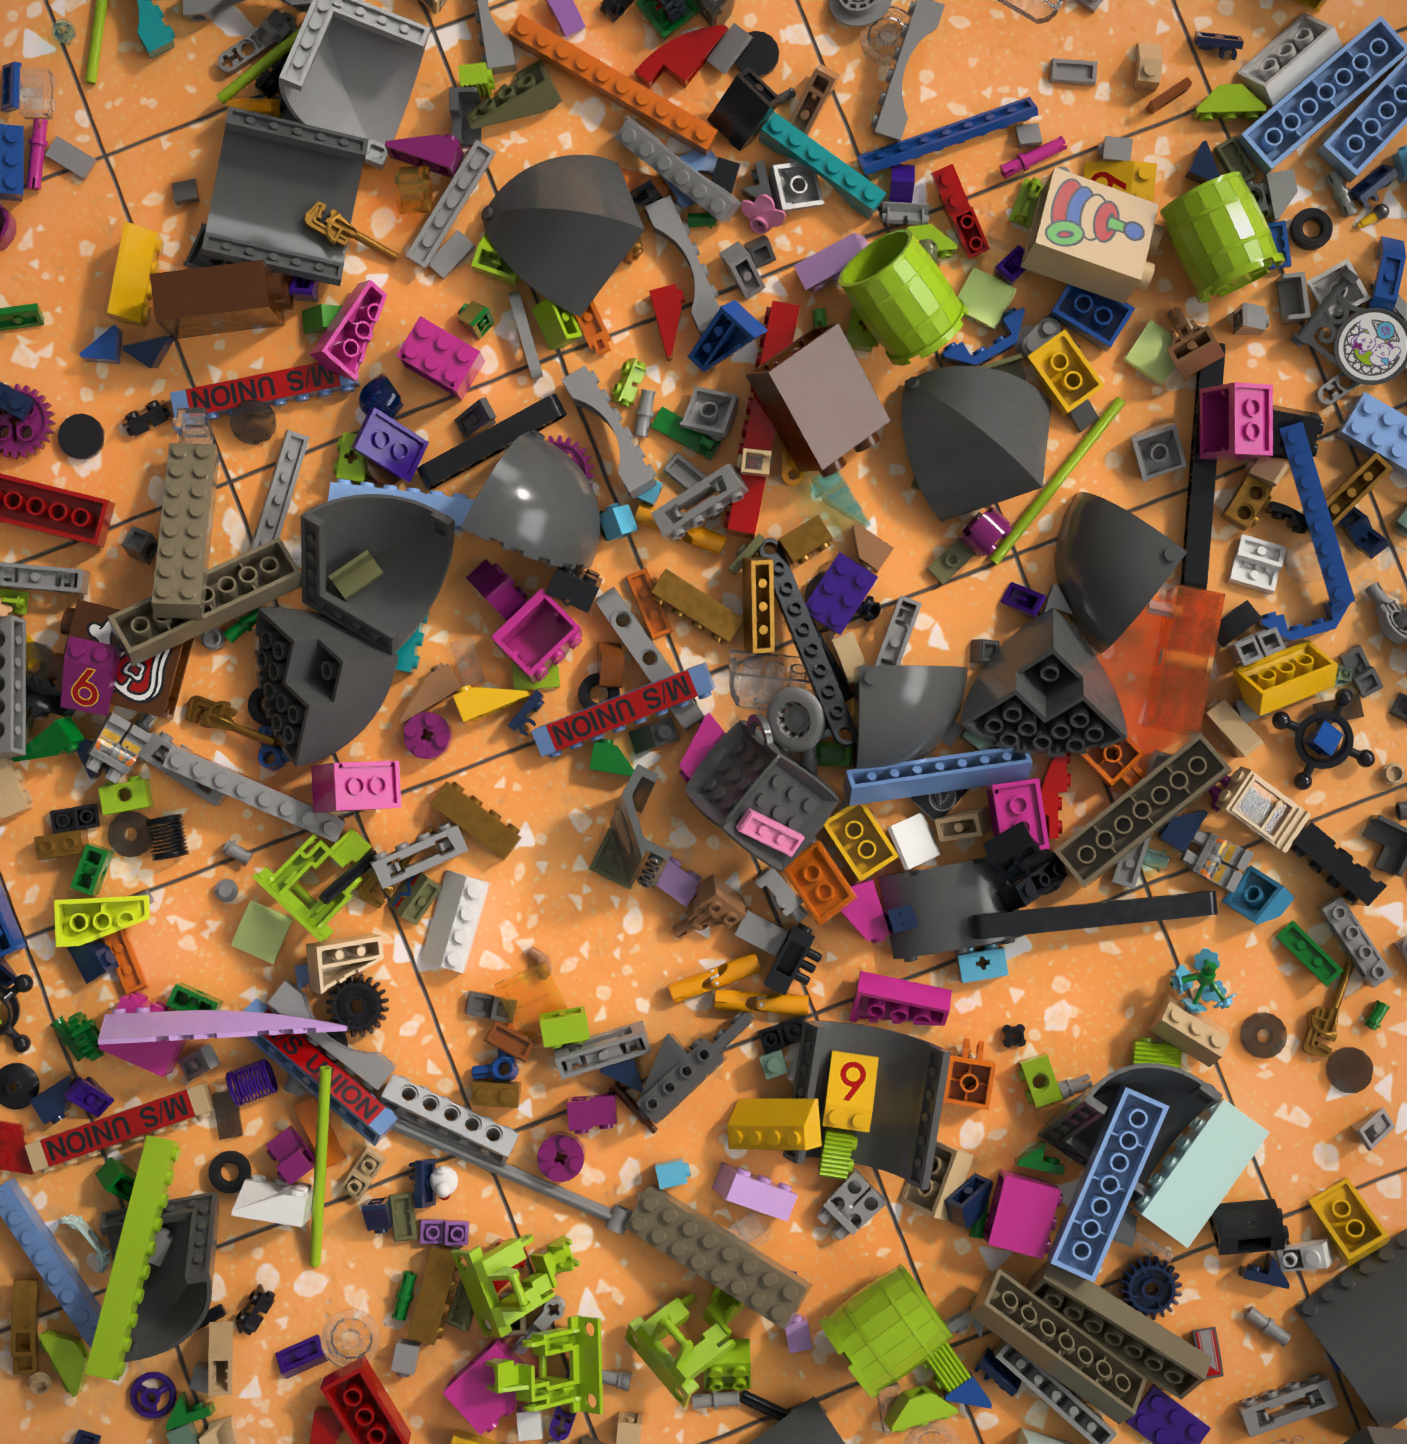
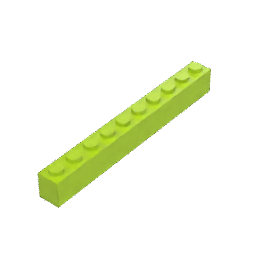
M146 1136L85 1370L86 1375L119 1381L120 1376L122 1377L126 1368V1362H124L125 1354L129 1352L132 1345L131 1331L132 1328H135L138 1321V1313H136L138 1304H141L144 1298V1289H142L144 1280H147L151 1270L149 1265L150 1257L155 1254L157 1247L155 1242L156 1234L162 1228V1210L167 1207L169 1195L167 1194L168 1187L174 1181L175 1172L173 1168L175 1162L179 1160L181 1153L179 1143L175 1141Z

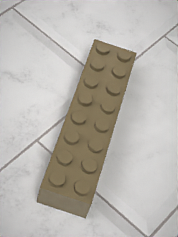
M169 443L151 602L155 618L203 619L219 467L216 444Z
M278 537L208 570L203 619L155 618L151 604L152 596L108 616L111 630L132 666H135L302 587V575L284 543Z
M1200 732L1057 847L1054 852L1083 888L1086 889L1231 773L1232 769Z
M655 1184L646 1188L624 1227L783 1330L790 1326L813 1285L679 1199L660 1189Z
M1049 1261L1029 1279L1026 1289L1137 1369L1149 1380L1182 1400L1206 1380L1212 1357L1143 1315L1140 1311L1127 1305L1121 1299L1108 1293L1102 1287L1055 1266Z
M998 1268L983 1279L969 1313L971 1317L1117 1424H1121L1136 1414L1148 1379L1145 1375Z

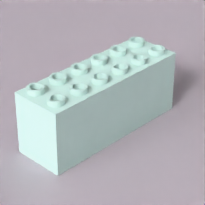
M1223 1098L1211 1108L1203 1110L1199 1116L1192 1120L1188 1125L1190 1129L1185 1135L1182 1134L1175 1143L1177 1147L1172 1154L1168 1153L1161 1163L1163 1166L1160 1171L1153 1173L1148 1180L1149 1186L1144 1195L1134 1201L1136 1203L1134 1208L1141 1215L1187 1248L1270 1134L1268 1130Z

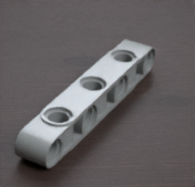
M614 586L595 599L596 604L651 683L675 674ZM621 614H626L629 618V623L625 627H620L617 623V619ZM647 652L655 654L656 660L652 665H647L644 662V655ZM693 698L689 699L690 704L681 708H677L676 705L669 707L685 730H688L705 717Z

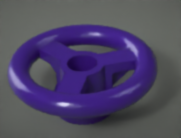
M144 1373L131 1386V1405L139 1415L145 1418L156 1419L163 1417L172 1410L176 1402L175 1385L163 1373ZM148 1379H158L165 1383L159 1388H148L142 1385ZM169 1390L167 1405L157 1411V1404L160 1402L161 1395ZM137 1391L142 1393L140 1401L144 1407L149 1408V1411L140 1406L137 1400ZM149 1393L155 1395L154 1400L149 1397Z

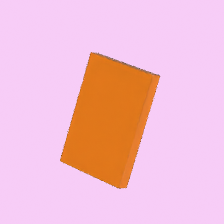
M819 840L800 853L783 870L818 925H823L858 899Z

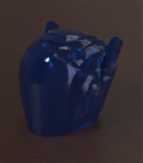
M384 373L368 382L359 394V407L365 416L370 407H375L393 419L404 404L401 402V396Z

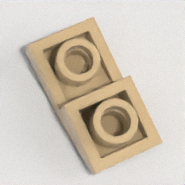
M852 631L831 639V644L840 661V668L848 686L854 684V668L857 666H867Z
M368 1146L340 1189L357 1201H360L387 1158Z

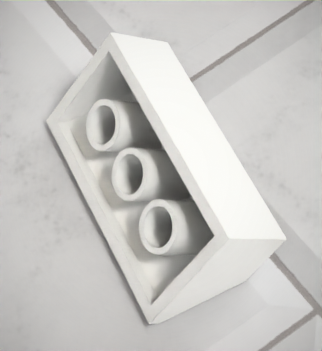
M1304 13L1236 73L1259 100L1274 107L1342 48V44L1333 25Z
M446 870L442 884L443 888L439 894L422 953V960L460 973L466 972L492 882Z

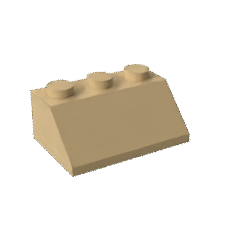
M1169 993L1165 995L1150 1028L1151 1032L1209 1068L1222 1058L1230 1040L1227 1029L1200 1012L1196 1014L1188 1011L1184 1003Z
M937 1140L929 1189L921 1190L906 1182L900 1202L933 1218L949 1221L944 1200L965 1182L974 1155Z

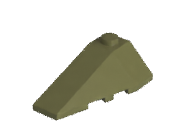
M542 59L515 75L517 79L509 86L506 84L502 85L497 96L486 98L466 115L471 129L543 113L554 109L561 103L562 98Z

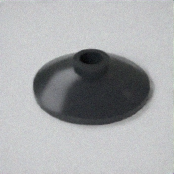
M11 1063L0 1069V1104L13 1110L29 1106L31 1104L30 1100L38 1096L40 1082L36 1072L23 1063ZM11 1083H15L17 1085L16 1091L11 1090Z

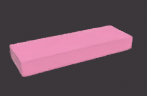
M750 808L747 809L735 827L739 832L790 857L794 855L805 839L801 833Z

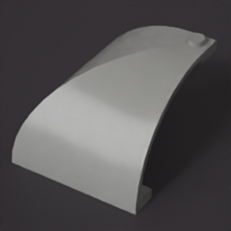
M312 0L279 76V88L282 98L293 116L302 124L369 139L364 163L382 170L389 155L384 146L385 142L395 140L419 72L431 28L362 0Z

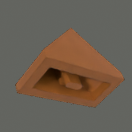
M598 642V687L622 688L625 655L621 643Z

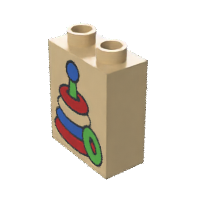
M1054 167L1039 192L1020 267L1125 304L1136 288L1145 291L1153 277L1155 264L1147 262L1146 258L1148 252L1154 253L1163 235L1164 227L1155 224L1159 204Z

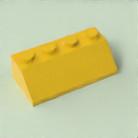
M124 222L107 313L117 322L145 327L146 321H149L151 316L150 298L153 299L150 274L159 273L160 265L157 261L159 253L163 252L164 241L157 232L129 222Z
M1307 640L1246 666L1237 667L1233 670V674L1245 704L1257 715L1262 716L1335 687L1338 664Z
M818 1098L738 1099L727 1124L729 1149L806 1151L822 1146Z

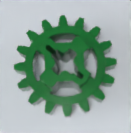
M81 1011L68 1017L69 1020L67 1022L70 1025L68 1028L71 1031L68 1033L69 1038L74 1043L77 1051L80 1054L85 1053L86 1058L91 1061L104 1056L105 1051L98 1049L100 1031L96 1026V1022L93 1019L88 1020L86 1014L83 1015Z

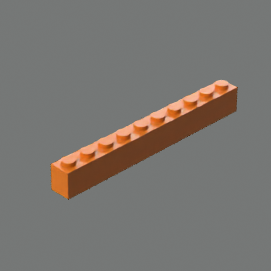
M519 14L508 32L510 41L542 59V61L693 150H698L707 156L717 141L718 130L524 15Z

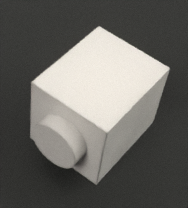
M522 1404L516 1412L519 1441L542 1439L544 1434L542 1410L534 1412L523 1411Z

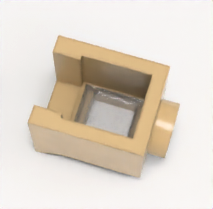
M743 448V454H738L737 468L741 469L742 475L769 478L772 451Z

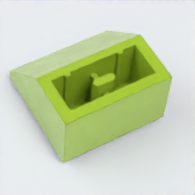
M485 232L478 244L471 264L473 272L517 286L520 277L499 255Z
M750 1338L733 1339L736 1342L734 1348L704 1370V1390L721 1391L734 1389L742 1391L751 1389Z

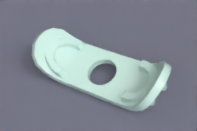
M70 1214L67 1217L65 1215L58 1220L59 1224H68L72 1229L77 1228L96 1250L97 1254L95 1257L99 1261V1272L103 1273L111 1262L109 1260L111 1250H108L107 1246L82 1216L77 1217Z

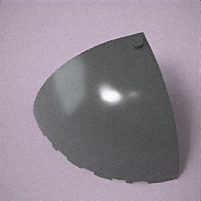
M535 430L523 433L510 445L494 467L476 497L461 528L486 541H489V539L498 540L504 549L517 552L518 549L522 550V556L538 561V559L543 560L546 558L548 559V564L558 567L565 566L575 569L576 565H579L578 567L581 569L590 568L595 559L600 539L599 507L592 486L578 464L559 447L545 440V436Z
M1078 492L1070 503L1058 532L1055 571L1058 586L1073 615H1068L1070 620L1074 622L1084 639L1102 654L1137 618L1187 552L1157 529L1124 508L1097 495Z
M258 608L255 635L259 636V650H255V657H257L260 671H256L258 687L264 691L266 701L262 705L267 720L271 719L272 732L275 737H280L283 743L282 750L295 767L322 760L349 744L375 717L391 687L398 663V655L396 653L391 655L323 614L293 608Z
M1054 608L1049 609L1026 624L995 652L973 683L961 715V724L971 733L981 739L985 737L996 742L995 746L1000 748L1003 746L1015 748V752L1021 754L1047 753V757L1066 756V753L1086 754L1089 749L1096 747L1104 749L1128 738L1126 722L1119 699L1104 668L1085 640Z
M919 665L855 667L854 715H852V720L857 730V738L852 746L853 769L878 768L905 761L925 759L946 737L960 712L966 691L968 668Z

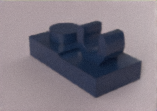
M1195 31L1194 42L1196 46H1199V49L1208 51L1220 47L1218 52L1220 59H1223L1225 51L1231 50V59L1235 60L1237 57L1236 49H1243L1244 41L1241 36Z
M1381 164L1354 186L1349 194L1352 200L1358 201L1361 207L1368 209L1370 207L1367 200L1371 198L1373 201H1378L1379 197L1376 192L1389 186L1392 180L1399 174L1395 167Z
M0 382V409L24 422L35 405V401Z
M535 690L507 726L513 731H516L519 727V731L523 735L528 736L529 733L524 730V725L531 723L535 727L536 723L534 720L526 717L533 711L537 713L545 703L542 700L545 696L538 690Z
M435 1158L415 1160V1162L409 1163L410 1167H415V1175L409 1176L410 1180H415L413 1193L414 1208L435 1206L436 1193L430 1185V1175L435 1170Z
M989 1347L982 1352L974 1371L978 1372L982 1369L986 1372L984 1380H989L991 1377L1003 1391L1007 1392L1011 1397L1018 1392L1022 1380L998 1360Z

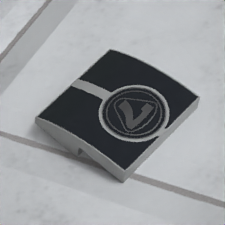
M968 789L908 798L935 822V819L946 816L968 792Z

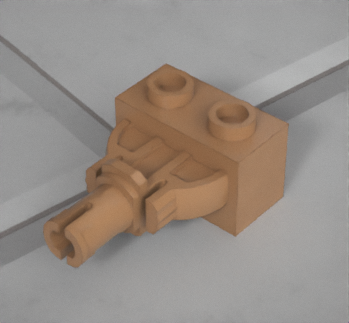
M1175 307L1173 309L1177 317H1175L1172 310L1167 315L1179 336L1177 337L1174 331H1171L1170 334L1173 340L1172 345L1167 348V351L1181 376L1185 379L1224 357L1225 354L1208 325L1201 327L1194 320H1190L1193 329H1191L1182 309Z
M712 874L695 886L697 897L693 901L692 908L686 911L687 918L673 926L672 930L675 936H679V939H682L694 929L701 931L708 927L722 924L730 928L746 917L743 896Z

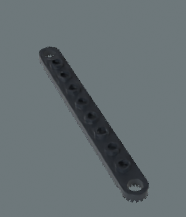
M766 538L765 542L758 548L759 557L764 556L773 559L774 595L814 694L823 708L825 721L831 731L834 742L840 745V747H850L857 738V730L782 546L776 539ZM771 545V547L775 548L776 553L772 555L767 554L764 551V547ZM842 729L848 730L851 738L849 740L842 739L839 736V731Z

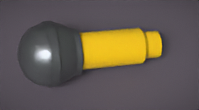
M1383 203L1376 205L1372 213L1359 220L1356 224L1357 228L1360 230L1376 220L1386 219L1390 212L1389 207Z

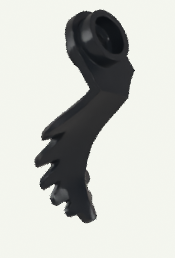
M35 675L31 676L30 682L26 677V710L32 708V716L40 717L54 713L62 717H72L76 710L60 707L62 692L54 690L55 685L51 679L43 678L40 683Z

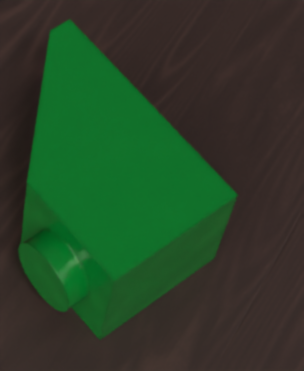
M601 738L599 742L594 741L589 769L632 776L634 769L617 745H613L614 740Z
M110 1157L95 1175L106 1191L129 1202L137 1173L126 1164Z

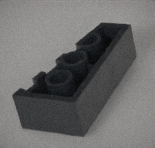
M1307 822L1293 841L1290 850L1299 858L1303 856L1308 860V866L1315 873L1319 874L1321 872L1326 877L1325 882L1335 890L1338 888L1343 892L1342 897L1352 906L1354 904L1369 906L1387 885L1381 880L1375 882L1370 878L1371 871L1358 863L1354 864L1351 854L1341 847L1335 848L1336 842L1313 822Z

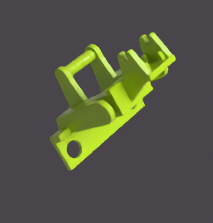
M353 828L332 847L323 840H320L306 853L305 851L318 838V836L313 834L275 874L266 866L260 873H255L252 876L320 943L325 942L334 932L327 924L354 897L351 892L363 879L358 877L329 904H323L321 900L317 902L299 885V880L312 867L318 869L330 856L342 868H345L352 860L356 863L366 855L372 846ZM292 891H293L301 900H303L311 909H309L301 900H299V899L292 893Z
M525 1234L519 1238H509L485 1254L482 1253L480 1246H476L470 1251L456 1249L451 1251L483 1336L504 1337L512 1332L510 1324L555 1296L554 1290L551 1289L558 1286L554 1274L575 1270L574 1267L581 1265L580 1261L572 1255L569 1247L573 1244L571 1239L562 1235L546 1246L548 1249L546 1253L531 1254L530 1258L536 1272L521 1282L518 1269L511 1267L527 1258L523 1247L534 1241L532 1234ZM460 1256L465 1259L467 1266L462 1263ZM510 1280L514 1292L499 1300L492 1281ZM485 1320L490 1323L492 1330L486 1326Z
M718 1287L715 1288L710 1298L713 1303L705 1308L702 1317L711 1328L702 1334L700 1343L694 1347V1343L691 1340H687L678 1329L688 1320L690 1313L686 1308L696 1299L693 1293L688 1294L682 1300L678 1297L646 1321L641 1316H638L628 1324L625 1339L683 1409L687 1407L691 1394L699 1389V1385L695 1382L694 1378L730 1352L736 1345L733 1339L729 1340L732 1330L727 1324L744 1310L746 1306ZM669 1334L680 1346L676 1358L660 1342Z
M581 1315L567 1317L568 1326L532 1333L531 1339L522 1340V1347H532V1355H537L538 1376L536 1377L534 1365L514 1364V1360L493 1358L492 1360H486V1365L493 1367V1371H495V1383L493 1385L488 1384L487 1390L497 1394L516 1391V1400L531 1402L523 1404V1411L527 1412L540 1411L569 1403L570 1413L581 1411L599 1415L603 1414L601 1318ZM587 1323H591L594 1327L593 1336H590L586 1331ZM569 1351L570 1377L547 1375V1356ZM590 1394L596 1399L594 1408L588 1403V1396Z

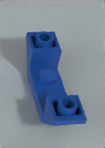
M1381 236L1376 254L1379 265L1372 298L1366 302L1365 309L1382 308L1392 312L1397 302L1406 260L1405 245L1402 240Z
M1014 307L1003 314L1004 318L1000 324L1007 334V338L1005 335L998 337L993 341V346L987 349L983 346L972 353L973 357H971L963 341L959 344L953 342L943 348L945 352L941 355L942 361L959 366L979 367L1011 349L1017 343L1025 313L1024 308L1016 310Z
M1330 602L1323 603L1327 622L1325 617L1311 621L1312 626L1305 628L1303 623L1289 627L1290 632L1288 631L1284 614L1276 616V612L1262 615L1263 620L1258 621L1257 626L1263 630L1277 627L1282 641L1289 642L1336 629L1350 603L1334 608L1331 607Z

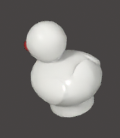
M448 1166L437 1167L430 1175L431 1188L441 1200H448L458 1185L456 1171Z

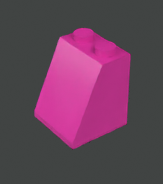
M710 712L705 715L679 765L682 769L679 771V774L686 783L689 782L707 754L726 734Z
M867 879L851 884L850 886L858 899L840 912L865 940H870L872 944L886 940L885 935L890 933L873 880Z

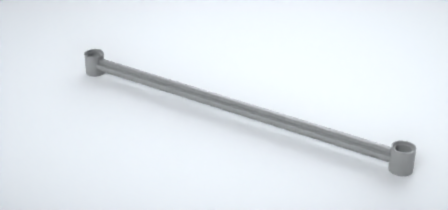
M289 1074L283 1087L285 1091L301 1097L304 1092L315 1096ZM398 1117L392 1128L396 1132L606 1221L605 1227L613 1232L624 1235L626 1231L624 1227L633 1213L628 1208L618 1204H614L612 1208H609L507 1163L503 1167Z

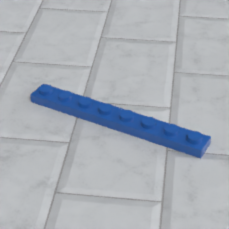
M1029 96L857 156L858 164L864 175L874 174L879 170L897 166L902 162L920 158L925 154L941 151L945 147L961 144L968 139L984 136L989 132L1007 128L1009 125L1020 121H1027L1039 115L1038 108Z
M1303 422L1280 428L1279 432L1331 607L1334 608L1354 602L1355 597Z

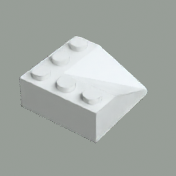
M253 1174L250 1179L244 1181L231 1216L303 1227L312 1217V1184L298 1182V1185L292 1184L290 1186L288 1182L284 1183L280 1178H275V1181L266 1180L264 1175Z

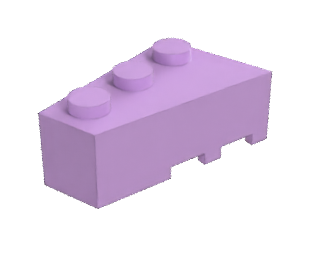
M854 232L795 264L794 267L805 290L817 293L825 289L827 284L833 281L838 282L840 273L846 264L860 250L869 245L865 236Z
M724 1162L721 1163L712 1186L727 1201L787 1222L798 1197L791 1190L792 1186L784 1182L776 1184L771 1182L772 1179L759 1174L756 1176L744 1168H736Z

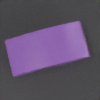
M545 0L551 15L555 16L563 37L586 28L573 0Z
M420 1219L419 1243L468 1245L469 1221Z

